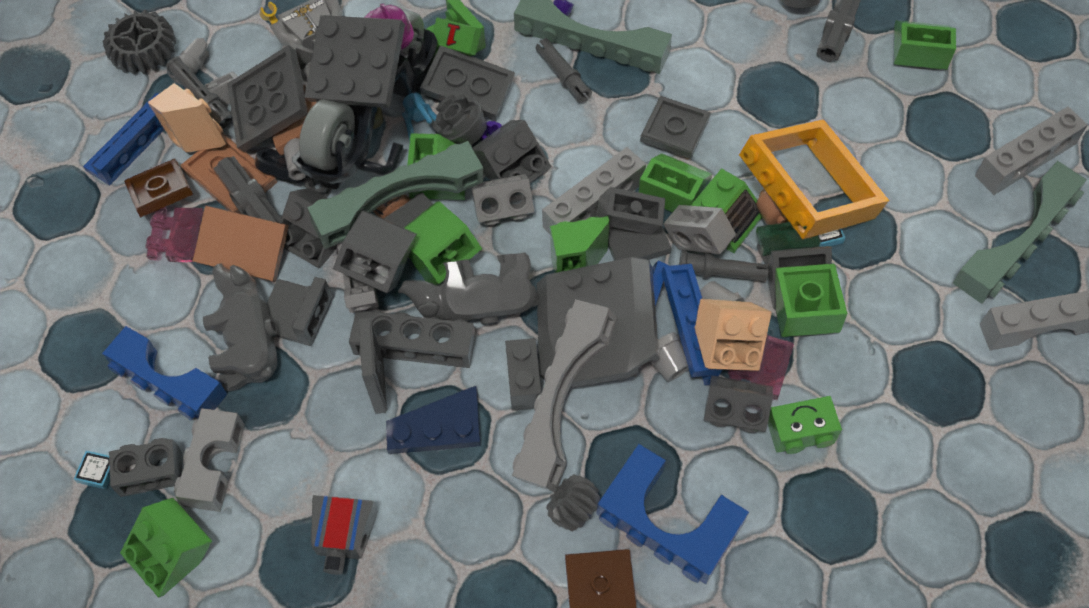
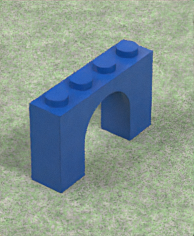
M638 444L598 502L597 515L600 516L599 520L611 529L617 527L627 534L626 537L633 544L639 547L645 545L653 550L654 556L661 562L668 565L673 563L682 569V574L689 580L696 583L701 581L707 584L744 525L749 511L725 496L720 495L704 522L697 529L685 534H670L660 530L648 518L644 501L664 472L666 460Z

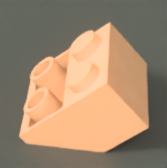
M174 83L148 102L171 141L186 153L218 148L226 144L221 136L223 132L221 126L209 115L211 109L202 98L196 99L189 89L183 90Z
M700 299L695 331L705 367L708 369L759 371L772 312L752 302Z

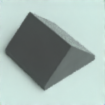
M831 246L771 251L768 262L767 281L774 309H776V268L832 264Z

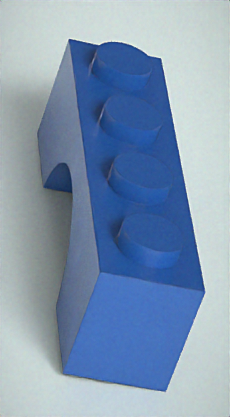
M128 326L123 328L102 353L109 362L107 367L120 377L124 374L131 377L130 381L142 391H146L147 388L155 392L154 396L163 404L169 406L170 403L178 406L177 410L189 420H193L194 417L198 419L201 408L215 410L227 395L219 381L197 368L179 376H165L155 372L157 350L149 339Z

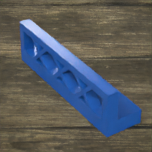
M148 102L83 166L85 171L110 186L164 131L163 126Z
M692 264L664 266L661 273L691 377L702 376L704 386L710 385L711 375L719 376L723 369H708L703 361L695 331L702 296Z

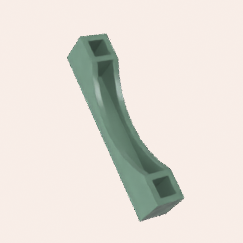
M520 0L514 11L515 31L541 39L547 38L550 42L591 53L597 57L611 59L621 64L634 66L647 72L660 74L670 53L672 34L650 27L628 31H605L591 28L563 14L551 0Z
M468 141L462 144H454L438 154L427 155L416 163L400 166L394 172L387 175L373 177L367 183L358 187L347 188L336 196L316 201L312 206L307 207L310 220L324 249H327L344 241L363 210L371 213L385 202L410 192L424 190L462 192L483 183V166Z
M1057 160L1042 177L1032 193L1034 210L1030 227L1021 236L1007 244L991 249L977 250L961 268L953 284L981 304L989 296L995 298L1005 286L1002 282L1005 277L1012 279L1022 266L1018 262L1022 258L1027 261L1038 247L1035 245L1036 241L1044 242L1054 229L1050 225L1053 222L1059 224L1069 212L1066 207L1069 204L1075 206L1085 192L1080 189L1087 179Z

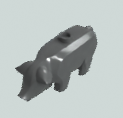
M526 252L497 255L500 263L499 276L493 274L474 276L469 259L444 263L446 276L444 283L441 285L428 281L406 280L398 293H403L410 297L420 314L426 318L434 316L449 320L480 318L481 324L498 322V316L522 313L530 307H535L539 304L536 288L532 286L528 277L531 263Z
M219 263L213 268L212 272L216 288L223 295V299L217 311L203 316V325L206 331H222L225 344L229 349L218 355H209V365L214 373L223 374L218 375V378L224 390L233 391L240 389L247 383L264 382L274 374L277 368V355L273 336L277 335V327L273 318L269 316L267 304L257 287L255 279L241 267L232 265L230 269H226L222 263Z

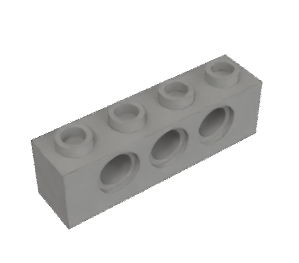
M1066 107L984 157L975 177L995 195L1076 145L1088 124L1071 108Z
M626 147L543 208V228L550 234L551 225H557L563 221L576 222L590 217H597L599 196L609 187L628 191L636 190L639 187L640 178L646 169V164Z

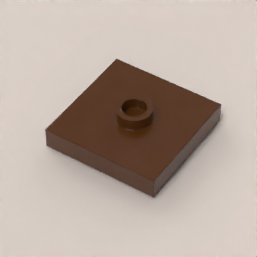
M176 158L124 180L140 218L193 195Z
M630 549L565 555L570 608H637Z

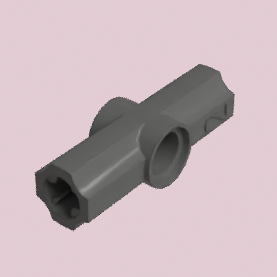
M836 0L833 11L830 10L823 29L824 34L816 54L821 57V60L831 62L839 59L845 41H848L861 0Z
M232 156L219 161L217 166L213 168L214 173L229 191L230 198L242 214L280 223L281 218L268 202L263 188L257 180L249 177L238 160Z

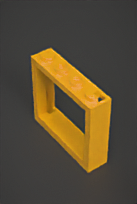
M824 119L751 135L739 154L802 239L873 220L890 201ZM807 144L853 203L817 212L771 152Z

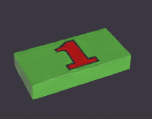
M437 17L433 33L436 36L437 45L476 55L482 29Z

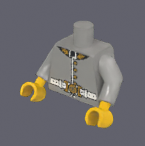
M309 0L277 15L278 19L275 16L277 8L273 2H268V7L272 14H267L262 7L260 8V17L263 20L270 21V28L282 45L287 46L292 42L313 51L312 40L316 39L314 29L318 28L320 15L342 16L338 0Z

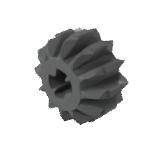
M573 474L568 479L565 478L562 484L556 487L554 494L550 495L551 501L546 507L548 510L547 516L559 527L573 532L578 527H583L585 521L591 519L592 513L597 510L596 504L600 501L599 490L587 478L585 479L582 476Z

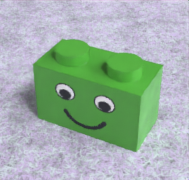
M831 396L774 406L770 410L768 427L776 453L786 451L787 454H795L803 451L805 447L815 445L817 448H825L833 445L842 431Z

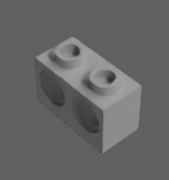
M526 174L485 181L471 187L478 223L484 222V225L499 223L501 218L506 217L518 220L526 218L528 213L534 212L530 183ZM515 192H521L524 195L523 200L519 204L509 202L510 196ZM488 197L496 199V204L493 208L484 209L481 207L484 199Z
M679 205L663 223L677 249L721 254L736 235L722 208Z

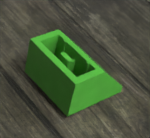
M895 21L894 64L948 70L956 51V28L949 25Z
M411 133L407 166L420 161L427 155H435L445 151L455 143L439 134ZM424 190L408 194L409 199H413L416 195L423 192L428 199L465 200L466 190L459 193Z
M659 154L650 160L639 182V193L665 198L664 209L674 212L679 205L691 206L708 185L712 174L665 154Z
M440 201L435 202L404 227L417 233L409 258L424 280L431 283L440 284L445 280L446 269L444 263L471 259L482 250V247L467 225Z
M608 216L600 218L590 217L576 222L563 221L557 225L550 226L551 259L554 273L596 265L600 262L608 251Z
M170 498L142 508L120 554L159 598L164 596L201 563L212 540L174 498Z

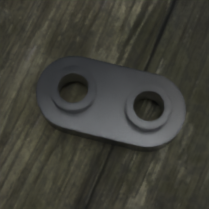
M263 148L256 153L255 166L262 173L285 179L294 184L305 182L307 175L302 180H293L289 177L284 154L280 155L277 150L271 148Z

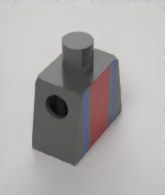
M313 495L311 545L317 555L326 556L323 568L325 573L341 575L343 574L345 558H362L378 513L374 501Z

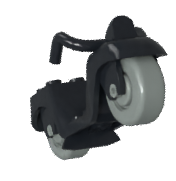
M401 8L413 27L414 37L406 48L400 50L393 93L406 97L409 94L416 93L422 86L436 56L438 42L432 31L424 29L423 19L418 13ZM321 99L310 109L305 118L299 138V151L292 157V162L302 173L319 180L324 186L338 189L341 183L349 180L357 169L379 176L394 172L404 145L393 142L386 165L364 160L369 152L377 107L346 105Z

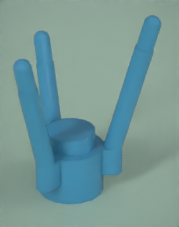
M419 93L409 94L402 102L405 109L402 116L406 123L409 142L411 133H414L411 120L419 122L425 119L427 123L431 124L432 120L435 121L437 117L430 105L425 103Z

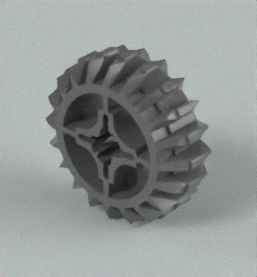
M145 9L142 13H138L136 10L131 15L124 13V18H115L116 24H109V31L104 32L105 37L102 42L106 51L105 54L116 69L120 68L124 73L130 71L135 75L140 71L145 75L146 70L152 69L155 71L156 66H164V60H171V53L175 52L176 37L173 28L163 16H159L155 11L148 13Z

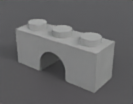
M201 408L199 418L194 420L191 445L186 448L183 456V472L181 477L179 476L176 479L174 486L175 497L184 507L221 511L229 482L221 471L209 470L208 466L211 459L221 452L237 453L245 426L238 413Z

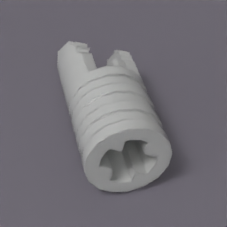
M197 38L178 56L194 75H196L203 63L208 59L207 57H209V52L206 50L207 43L204 38ZM167 70V73L170 76V78L179 85H181L180 82L172 75V73L169 70Z

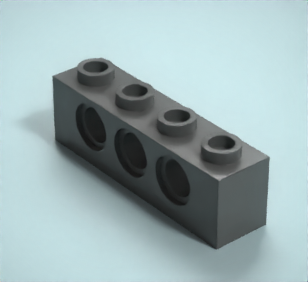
M375 309L355 312L349 338L353 355L361 356L358 319L370 318L383 358L470 368L476 337L474 323H469L463 319L453 321L441 320L435 316L431 318L415 317L403 312L388 314L381 313ZM382 331H390V333L385 336L378 335ZM412 334H419V337L415 339H408ZM439 338H449V340L446 342H437Z

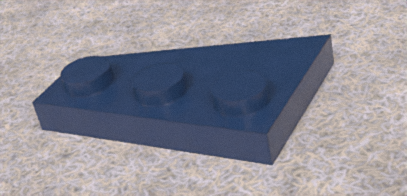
M473 386L387 420L386 441L388 454L480 447L477 387Z

